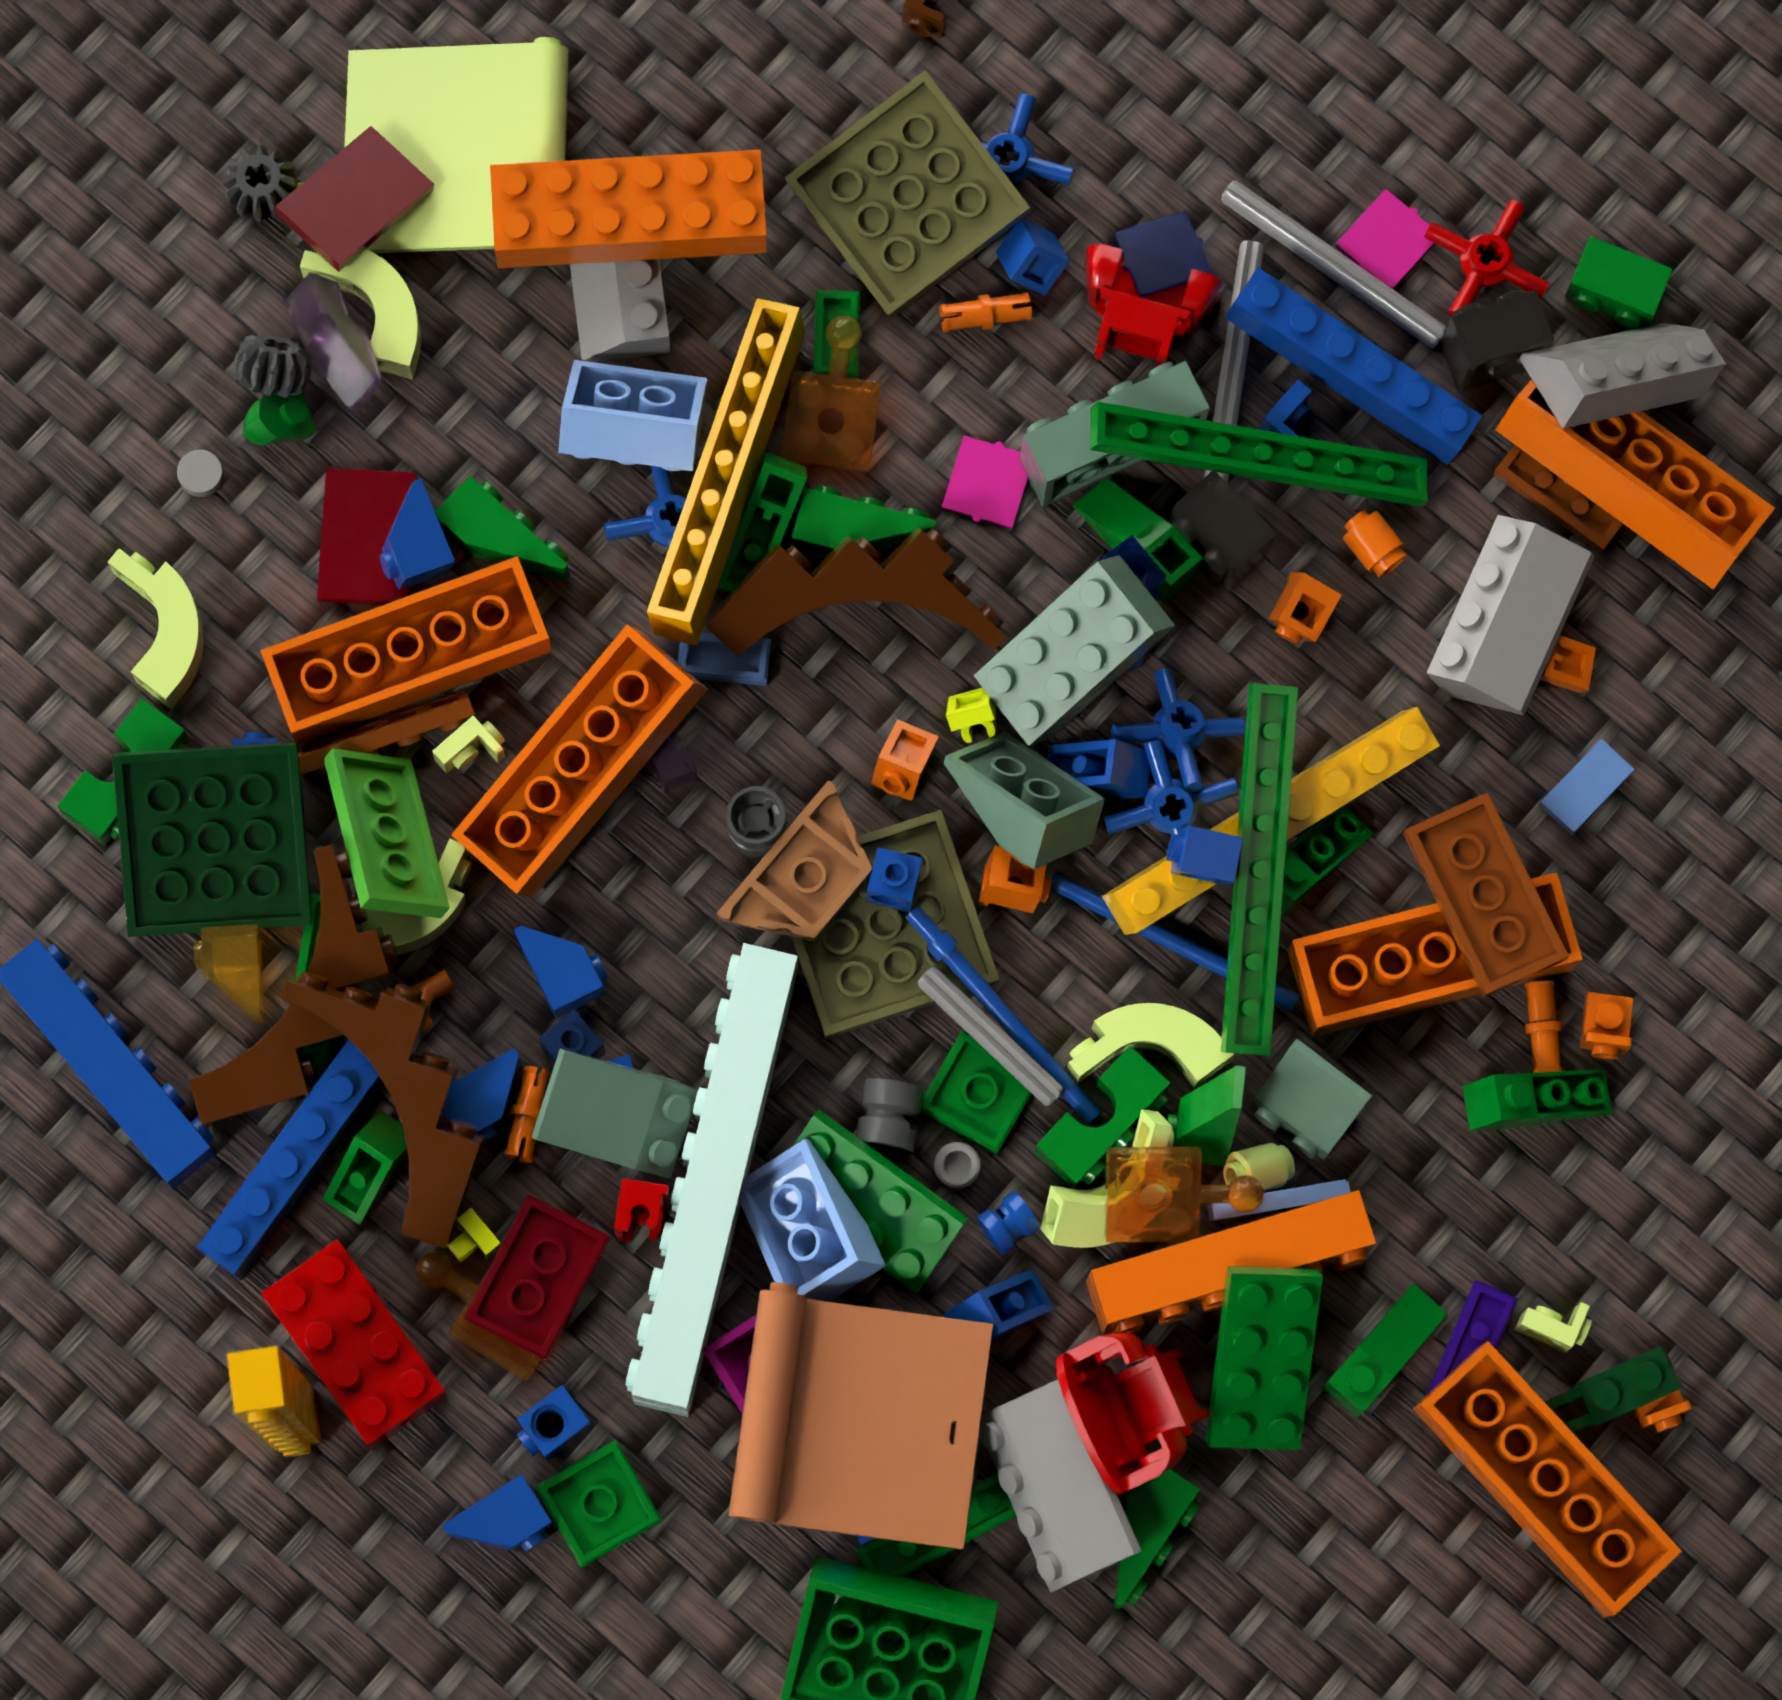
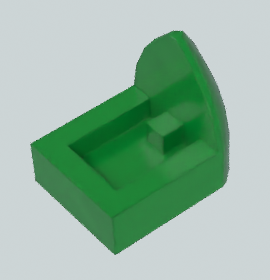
M302 391L301 394L295 396L289 394L285 398L279 395H271L270 397L264 395L258 399L246 414L242 436L255 445L308 439L316 433V429L304 392Z

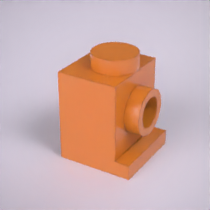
M1290 572L1287 578L1288 583L1268 619L1278 625L1274 632L1293 644L1298 645L1301 639L1316 642L1342 595L1306 573ZM1299 602L1303 607V613L1301 617L1296 619L1292 613Z
M995 845L984 865L978 905L987 907L991 903L1033 914L1038 903H1046L1049 896L1052 877L1045 875L1047 864L1032 869L1020 863L1015 856L1002 847Z

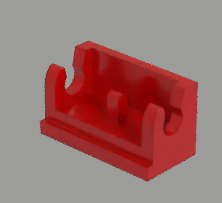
M622 1178L614 1226L617 1242H631L635 1232L634 1223L636 1220L640 1226L645 1225L647 1221L651 1242H654L659 1237L665 1207H670L669 1185Z

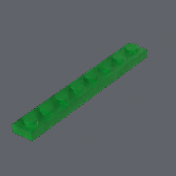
M1098 401L1090 408L1091 451L1413 506H1421L1427 501V459Z
M1258 683L1249 684L1237 836L1243 837L1233 886L1221 1052L1270 1056L1298 687Z

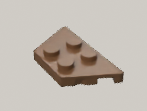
M828 780L719 909L716 913L718 919L723 922L815 942L871 875L872 866L859 843L852 822L842 806L835 785Z

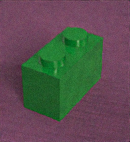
M1590 236L1564 297L1573 300V304L1584 311H1601L1611 315L1618 324L1631 329L1647 327L1655 315L1673 269Z

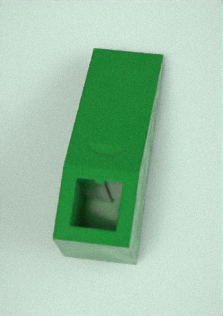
M469 476L435 510L443 533L469 556L495 563L518 556L522 569L525 571L563 581L570 577L569 567L566 563L569 559L567 554L552 540L545 544L533 533L536 530L534 524L522 512L516 510L512 514L501 504L504 500L502 495L485 480L479 484Z
M1107 477L1073 504V508L1115 553L1120 555L1130 569L1163 604L1197 575L1203 557L1173 525Z
M817 486L816 490L805 488L792 534V545L801 553L826 558L848 535L855 542L864 537L877 551L898 547L917 527L926 534L932 528L935 530L936 520L929 519V515L926 512L914 508H904L902 512L885 508L884 502L870 497H860L859 501L841 497L842 493L826 486Z
M1346 805L1322 818L1286 848L1281 919L1297 907L1373 836L1371 830Z
M1605 1069L1496 1074L1462 1086L1469 1131L1511 1129L1613 1114Z
M1171 1469L1133 1488L1124 1500L1123 1510L1141 1548V1552L1118 1563L1113 1605L1118 1610L1123 1607L1126 1601L1133 1606L1136 1604L1149 1584L1142 1576L1152 1562L1159 1567L1175 1545L1168 1537L1178 1523L1186 1528L1201 1505L1194 1500L1200 1489Z

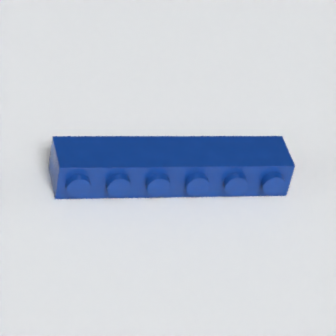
M1257 267L1225 316V319L1446 465L1461 450L1483 416L1259 267Z
M38 939L34 940L0 968V982L173 1190L216 1155L208 1145L215 1139L204 1124H201L198 1117L192 1122L187 1120L179 1110L186 1104L169 1082L161 1088L150 1074L157 1069L140 1047L132 1053L121 1039L128 1035L126 1030L111 1013L103 1018L95 1009L93 1004L99 998L82 978L74 983L64 970L71 964L58 948L52 944L46 949Z
M349 1039L197 1246L204 1256L240 1281L384 1085L371 1062Z

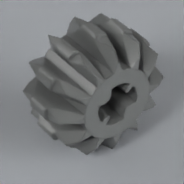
M260 144L257 148L256 155H251L250 151L243 147L241 150L243 161L229 159L227 165L232 173L222 176L223 186L229 189L225 193L228 204H237V212L242 217L253 210L255 220L261 222L264 217V211L270 210L271 215L278 219L279 216L275 214L276 205L299 187L298 180L292 177L296 173L293 162H284V154L279 149L268 156L267 148L263 144ZM265 179H268L269 183L267 185L262 183ZM254 181H256V182L259 183V184L256 185L255 188L253 187V184H252Z
M260 333L258 336L250 335L245 337L244 342L240 343L239 352H236L234 362L236 367L235 377L239 379V384L246 388H252L254 393H265L269 397L271 395H279L285 398L289 394L295 396L301 394L302 389L306 388L307 380L310 379L312 354L307 351L305 345L295 343L292 338L279 337L278 334L274 336Z

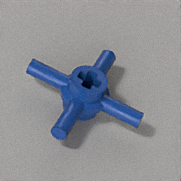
M1020 93L1008 132L992 137L987 143H981L1013 185L1021 183L1030 174L1070 185L1074 168L1035 157L1033 147L1025 138L1036 98ZM1007 152H1014L1017 162L1010 160L1009 166H1003L1000 156L1006 158Z
M651 466L657 498L648 506L643 517L604 523L607 541L648 534L653 541L669 549L677 526H671L669 520H664L665 516L672 515L674 522H678L686 501L685 497L675 494L670 471L662 467Z
M1167 668L1160 669L1154 673L1163 708L1156 713L1152 723L1112 725L1111 738L1122 742L1151 741L1161 738L1166 758L1177 759L1185 791L1196 792L1203 787L1194 752L1201 746L1206 737L1244 735L1245 722L1242 717L1204 719L1202 712L1197 706L1190 702L1179 700L1172 671Z
M1161 738L1143 743L1155 782L1146 794L1144 805L1103 817L1108 834L1149 822L1157 830L1170 833L1172 837L1173 834L1178 835L1179 828L1192 825L1197 817L1199 807L1237 796L1239 791L1235 778L1204 786L1196 792H1186L1183 781L1172 778ZM1173 794V798L1176 800L1182 799L1183 802L1182 806L1176 808L1177 816L1170 818L1167 812H1160V807L1166 804L1165 796Z

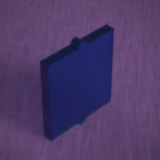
M1186 211L1120 230L1113 234L1117 247L1123 249L1121 255L1123 259L1122 269L1128 271L1140 298L1188 284L1192 269L1212 274V270L1201 248L1203 240L1202 238H1197Z

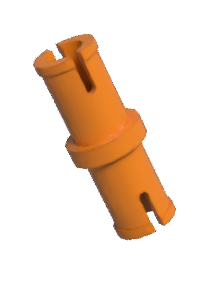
M1022 292V294L994 298L984 294L978 295V300L940 304V318L958 316L943 319L944 321L941 322L942 330L946 333L952 330L980 326L983 330L993 329L994 324L1032 320L1031 306L1013 308L1027 306V303L1031 302L1028 292Z
M1550 980L1525 983L1529 1023L1525 1024V1033L1531 1037L1533 1073L1562 1071L1558 1032L1562 1031V1022L1557 1021L1555 983Z
M534 1066L523 1067V1077L517 1103L512 1105L509 1116L513 1118L507 1148L504 1152L505 1158L514 1161L515 1156L518 1157L522 1143L518 1161L522 1163L533 1162L536 1139L531 1137L552 1074L549 1070L542 1068L541 1073H538L536 1085L534 1086L538 1067Z

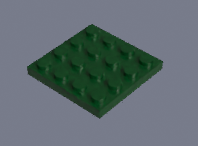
M298 741L123 752L112 755L128 937L312 925Z

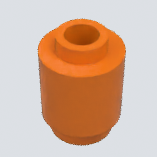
M1363 510L1344 525L1348 531L1343 537L1344 542L1367 571H1374L1379 578L1392 572L1408 557L1402 549L1404 543L1378 511L1368 514L1366 510Z

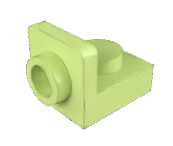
M472 716L438 745L432 753L434 761L447 774L454 767L461 770L472 762L479 753L476 748L480 744L499 763L505 758L504 749L501 746L505 739L489 721L482 725Z
M1580 1302L1574 1308L1568 1324L1562 1323V1315L1549 1308L1537 1306L1533 1310L1528 1307L1521 1314L1514 1331L1566 1353L1573 1347L1574 1343L1580 1346L1583 1344L1592 1320L1585 1318L1590 1306Z

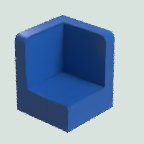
M1025 219L1020 220L1013 226L996 251L1010 280L1044 296L1070 262L1054 233Z

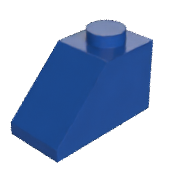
M422 479L412 482L382 547L383 553L380 554V563L384 574L388 580L394 578L398 590L446 574L455 563Z
M1117 739L1048 745V761L1103 798L1116 800L1146 797L1150 765L1145 750Z
M524 926L513 930L515 938L556 1019L605 995L602 981L609 978L597 954L589 957L582 945Z
M515 1048L455 1081L444 1113L448 1121L450 1122V1119H457L476 1126L475 1133L486 1136L483 1146L499 1136L497 1129L505 1125L522 1064Z
M1030 1269L978 1291L942 1316L993 1324L991 1345L1050 1313L1055 1307L1034 1269Z
M522 1474L442 1525L449 1537L515 1551L522 1546L525 1552L536 1548L549 1539L550 1536L546 1531L554 1526Z

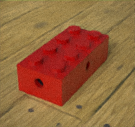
M338 1239L260 1293L371 1450L377 1448L448 1397L442 1385Z

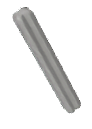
M936 967L929 968L921 976L918 986L1040 1102L1049 1106L1062 1094L1063 1087Z

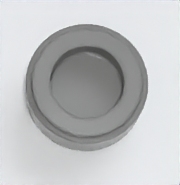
M206 450L188 452L181 458L177 467V477L182 488L188 494L195 497H206L215 493L223 482L224 473L219 459L213 453Z
M953 1142L945 1145L940 1149L935 1158L934 1172L936 1178L943 1186L952 1190L968 1188L976 1181L980 1172V1159L977 1152L971 1146L962 1142Z

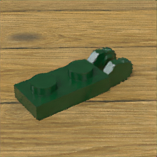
M1661 1345L1577 1383L1578 1387L1545 1402L1551 1410H1560L1569 1406L1571 1402L1583 1397L1590 1414L1564 1423L1575 1433L1593 1424L1600 1426L1678 1391L1683 1386L1664 1345Z

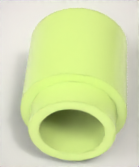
M1266 1143L1229 1154L1224 1166L1223 1176L1227 1186L1236 1195L1244 1197L1283 1187L1287 1181L1293 1178L1295 1164L1292 1154L1287 1147Z

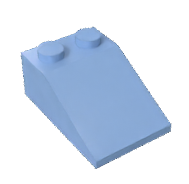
M804 1139L743 1178L739 1201L774 1282L798 1286L797 1294L803 1295L807 1299L829 1302L886 1266L869 1226L810 1140Z

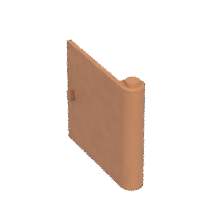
M771 1282L769 1290H761L759 1293L728 1517L963 1550L993 1324L812 1300L797 1294L798 1286Z

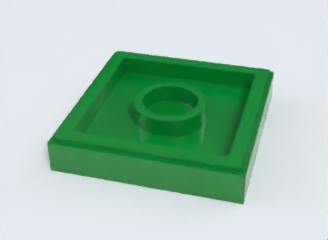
M962 1029L925 1093L920 1113L997 1156L1032 1093L972 1036Z
M617 1440L612 1441L535 1486L581 1569L663 1522Z

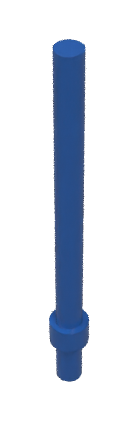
M1057 872L1054 873L1050 890L1117 923L1101 894ZM1156 922L1137 933L1225 978L1227 977V958ZM1276 983L1274 1003L1293 1011L1300 995Z
M919 905L913 909L905 918L929 944L926 949L937 961L942 959L1008 1035L1063 1087L1061 1095L1087 1124L1094 1120L1101 1111L956 948L959 943L947 930L942 932Z

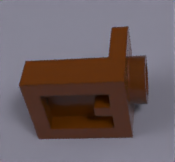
M906 0L903 5L902 22L906 23L911 31L920 36L930 37L934 35L942 38L946 28L947 16L935 11L939 0Z

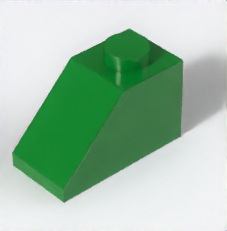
M382 1110L355 1135L323 1200L361 1225L408 1158L403 1125Z

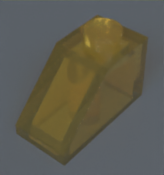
M257 924L201 928L202 941L194 942L195 968L203 969V974L208 982L256 1024L265 1023L262 938Z

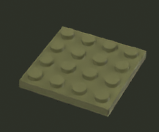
M926 70L785 177L787 183L890 319L1032 212L1031 207Z
M942 810L857 836L872 868L878 847L922 858L921 872L911 911L919 905L942 932L947 930L959 943L956 948L990 986L999 983L1000 979ZM870 876L815 942L791 937L825 1039L936 1004L918 986L921 976L931 967H936L964 994L971 992L942 959L937 961L926 949L929 944L905 918L909 914L908 912L866 902Z

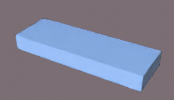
M1344 1179L1209 1202V1205H1207L1209 1219L1214 1221L1309 1205L1350 1193L1349 1182Z

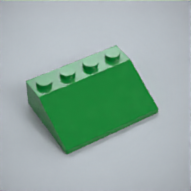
M816 1555L780 1700H975L994 1627L998 1601Z

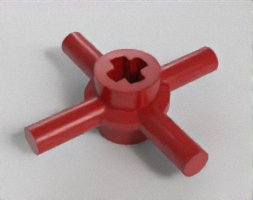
M1515 200L1509 201L1491 234H1480L1470 240L1433 221L1428 227L1424 237L1459 255L1461 269L1467 277L1448 311L1455 319H1465L1482 286H1495L1504 280L1541 299L1544 296L1550 283L1514 265L1513 252L1507 243L1525 210L1524 205ZM1485 255L1494 259L1488 265L1480 261Z

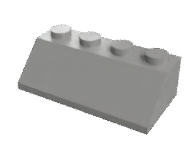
M659 259L570 264L582 361L603 362L671 353Z
M1667 323L1523 353L1520 357L1521 363L1562 429L1704 397L1726 365L1704 329Z
M1497 515L1427 670V675L1448 697L1524 715L1595 556L1592 552L1536 523Z
M1055 1380L1009 1401L981 1416L979 1427L980 1439L990 1453L999 1474L1000 1485L1010 1499L1017 1515L1019 1529L1028 1540L1037 1561L1038 1572L1045 1580L1050 1593L1089 1578L1141 1552V1548L1117 1494L1112 1492L1103 1481L1087 1453L1064 1400L1059 1380Z

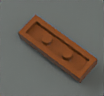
M1516 445L1512 447L1493 473L1495 477L1600 554L1624 525Z

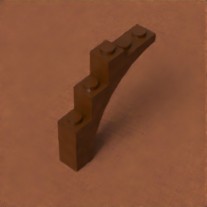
M918 527L881 565L876 561L882 555L864 537L855 542L847 535L811 574L806 569L812 563L793 545L785 551L777 543L714 609L704 624L737 657H740L766 633L796 616L829 605L858 601L903 603L935 612L967 628L994 650L1007 637L998 629L1004 621L985 603L978 610L966 598L971 590L954 573H951L947 578L942 575L955 562L946 554L952 546L933 528L926 534Z
M338 844L314 849L321 884V916L314 956L307 972L328 979L327 986L343 991V986L393 972L392 962L398 961V954L391 934L384 935L381 927L363 932L361 923L367 921L366 910L360 907L358 895L353 896L348 878H352L353 875L347 851L340 852ZM291 1003L280 1020L253 1047L224 1066L189 1080L201 1124L203 1125L310 1093L313 1089L312 1082L318 1081V1074L311 1054L304 1055L302 1047L344 1034L316 1014Z
M302 972L300 977L293 975L286 981L281 999L316 1014L343 1033L371 1062L390 1092L403 1125L409 1157V1200L401 1234L445 1249L452 1240L458 1222L457 1218L460 1216L486 1136L475 1133L477 1127L465 1121L450 1119L449 1124L442 1122L459 1069L448 1066L450 1060L439 1054L423 1052L422 1057L415 1055L432 1002L421 999L422 991L402 984H396L395 989L387 987L381 993L378 1003L371 1001L373 995L367 991L346 987L345 992L328 987L329 980L320 975L310 972Z

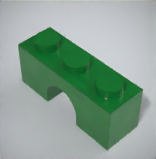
M142 698L114 732L119 745L129 752L189 748L187 744L190 739L185 729ZM85 770L57 807L64 817L107 847L113 839L119 841L114 782L101 781Z
M1129 1046L1101 1075L1096 1084V1087L1112 1103V1119L1100 1127H1087L1080 1124L1067 1112L1035 1147L1034 1153L1073 1189H1076L1082 1181L1090 1186L1106 1169L1107 1165L1102 1161L1113 1148L1119 1153L1122 1152L1134 1139L1136 1130L1133 1127L1139 1121L1141 1109L1159 1112L1170 1100L1164 1095L1169 1088L1170 1082Z

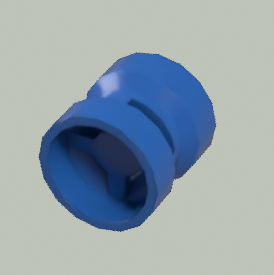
M1015 1191L1003 1198L1002 1205L997 1210H986L976 1218L985 1235L1002 1255L1015 1247L1016 1239L1021 1236H1031L1041 1228L1031 1209Z

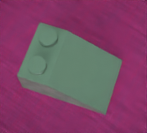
M1005 731L945 756L944 765L999 846L1015 856L1020 863L1036 869L1092 844L1105 798Z
M1296 1039L1259 1090L1251 1105L1257 1109L1254 1115L1264 1125L1274 1131H1277L1280 1127L1294 1138L1291 1141L1292 1145L1302 1154L1311 1159L1317 1155L1322 1160H1325L1358 1117L1372 1095L1299 1039Z
M559 1049L531 1138L628 1168L671 1178L693 1111L698 1089L665 1076Z

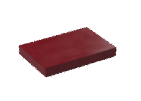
M370 126L278 203L275 207V214L339 272L431 194L434 189V183L378 131Z
M326 468L317 587L318 602L385 605L409 596V587L398 590L394 578L391 580L387 579L380 563V554L383 553L382 547L412 482L417 480L416 472Z
M528 1194L463 1319L547 1362L610 1242L611 1236Z

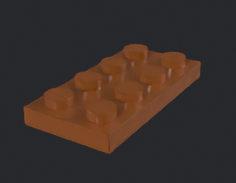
M1488 792L1404 830L1403 835L1483 997H1487L1568 959L1569 955Z

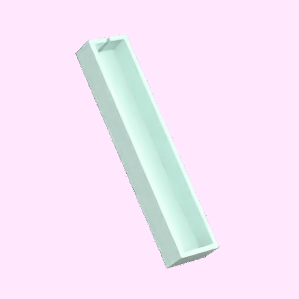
M743 943L741 955L732 954L726 981H728L727 989L732 991L729 1000L721 998L715 1025H717L716 1033L721 1034L719 1044L710 1042L704 1070H706L705 1077L710 1078L708 1088L699 1087L693 1109V1114L695 1115L694 1122L699 1123L696 1134L687 1133L683 1148V1166L688 1167L685 1179L676 1178L670 1203L672 1204V1211L677 1212L674 1224L665 1223L659 1249L661 1250V1256H665L663 1269L654 1267L648 1295H650L649 1300L654 1301L652 1314L643 1313L637 1334L638 1346L643 1347L640 1360L631 1359L625 1386H627V1391L632 1392L634 1405L689 1417L704 1357L702 1349L707 1345L741 1206L739 1201L743 1178L749 1174L798 974L797 955Z

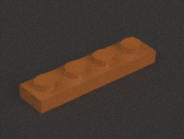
M463 689L299 746L301 774L311 772L312 776L327 774L324 758L332 748L378 755L381 753L380 747L395 742L398 743V746L413 744L423 739V733L438 727L441 728V731H449L460 727L467 721V717L475 715L466 690Z

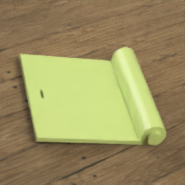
M540 37L535 39L534 43L349 50L345 147L368 127L372 126L434 183V189L431 194L366 249L373 253L494 249L490 165L565 161L568 48L560 45V41L556 38Z

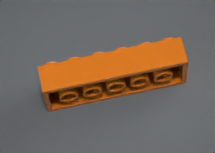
M761 150L490 165L494 250L498 268L767 253Z
M1532 379L1517 395L1495 429L1514 445L1712 589L1717 586L1775 509V507L1643 411L1562 429Z
M518 556L260 650L294 741H298V745L552 652L549 636Z
M627 624L451 836L516 894L534 898L708 689L645 633Z
M1557 872L1533 878L1531 881L1569 957L1567 960L1511 986L1575 970L1583 960ZM1437 903L1294 939L1287 950L1311 1037L1482 994Z
M1356 1190L1093 1269L1089 1273L1086 1285L1102 1335L1110 1332L1135 1334L1142 1331L1141 1327L1145 1325L1144 1322L1158 1319L1159 1325L1173 1323L1186 1318L1185 1314L1190 1312L1189 1309L1202 1305L1204 1312L1222 1308L1227 1266L1318 1269L1321 1273L1323 1268L1334 1265L1336 1272H1341L1362 1265V1260L1368 1258L1367 1254L1374 1247L1376 1241L1360 1191Z
M1489 1341L1473 1351L1412 1408L1604 1618L1615 1616L1682 1552Z

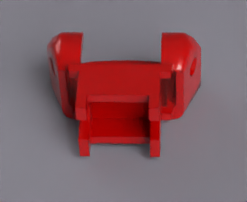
M1105 244L1087 246L1085 273L1088 304L1097 309L1098 316L1103 317L1097 337L1094 359L1102 361L1107 346L1157 360L1155 368L1166 363L1173 337L1182 339L1185 334L1196 333L1220 302L1225 284L1220 278L1210 273L1199 271L1192 266L1166 257L1131 249L1116 248Z
M1125 1332L1097 1336L1059 1355L1055 1361L1061 1391L1079 1436L1101 1478L1112 1492L1118 1495L1160 1476L1173 1467L1186 1453L1188 1446L1185 1437L1193 1433L1191 1425L1211 1417L1207 1408L1199 1410L1177 1361L1184 1357L1180 1348L1159 1354L1155 1345L1149 1344L1144 1346L1139 1337ZM1122 1356L1125 1365L1144 1360L1116 1375L1113 1374L1111 1367L1105 1366V1363ZM1160 1441L1162 1448L1147 1455L1146 1445Z

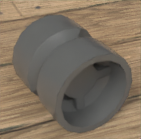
M751 786L740 790L729 802L726 814L727 833L730 843L740 853L749 857L765 856L785 832L786 812L782 800L775 792L765 787Z
M866 1079L861 1106L867 1111V1114L858 1119L856 1137L877 1152L899 1155L913 1154L918 1128L911 1121L912 1118L920 1115L924 1089L917 1085L897 1080Z

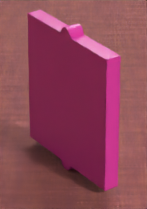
M1385 189L1340 238L1335 247L1354 263L1394 289L1435 243L1424 237L1430 225L1417 215L1418 210L1416 208H1408Z
M964 435L941 509L972 518L975 524L983 521L1012 530L1028 479V475L1020 461V452L1003 447L1004 445L1000 441L992 444Z

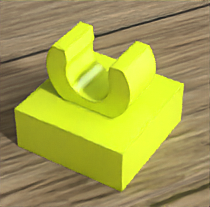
M983 687L948 697L946 718L951 732L961 729L963 740L966 743H970L973 740L971 726L982 724L986 727L989 737L995 736L996 704Z
M472 1208L457 1218L458 1224L465 1232L453 1240L448 1247L460 1263L478 1248L487 1259L499 1250L501 1243Z

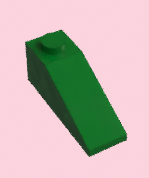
M767 451L764 452L718 584L719 587L733 591L777 543L780 545L806 482L807 467Z
M1235 1066L1180 1098L1176 1115L1168 1114L1167 1121L1172 1125L1174 1133L1171 1159L1218 1166L1226 1165L1242 1109L1246 1067Z
M1412 1284L1322 1388L1358 1418L1390 1383L1448 1313L1415 1284Z

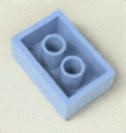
M574 360L562 405L558 453L573 455L580 459L599 458L613 460L624 465L642 464L657 466L668 471H693L703 425L707 378Z

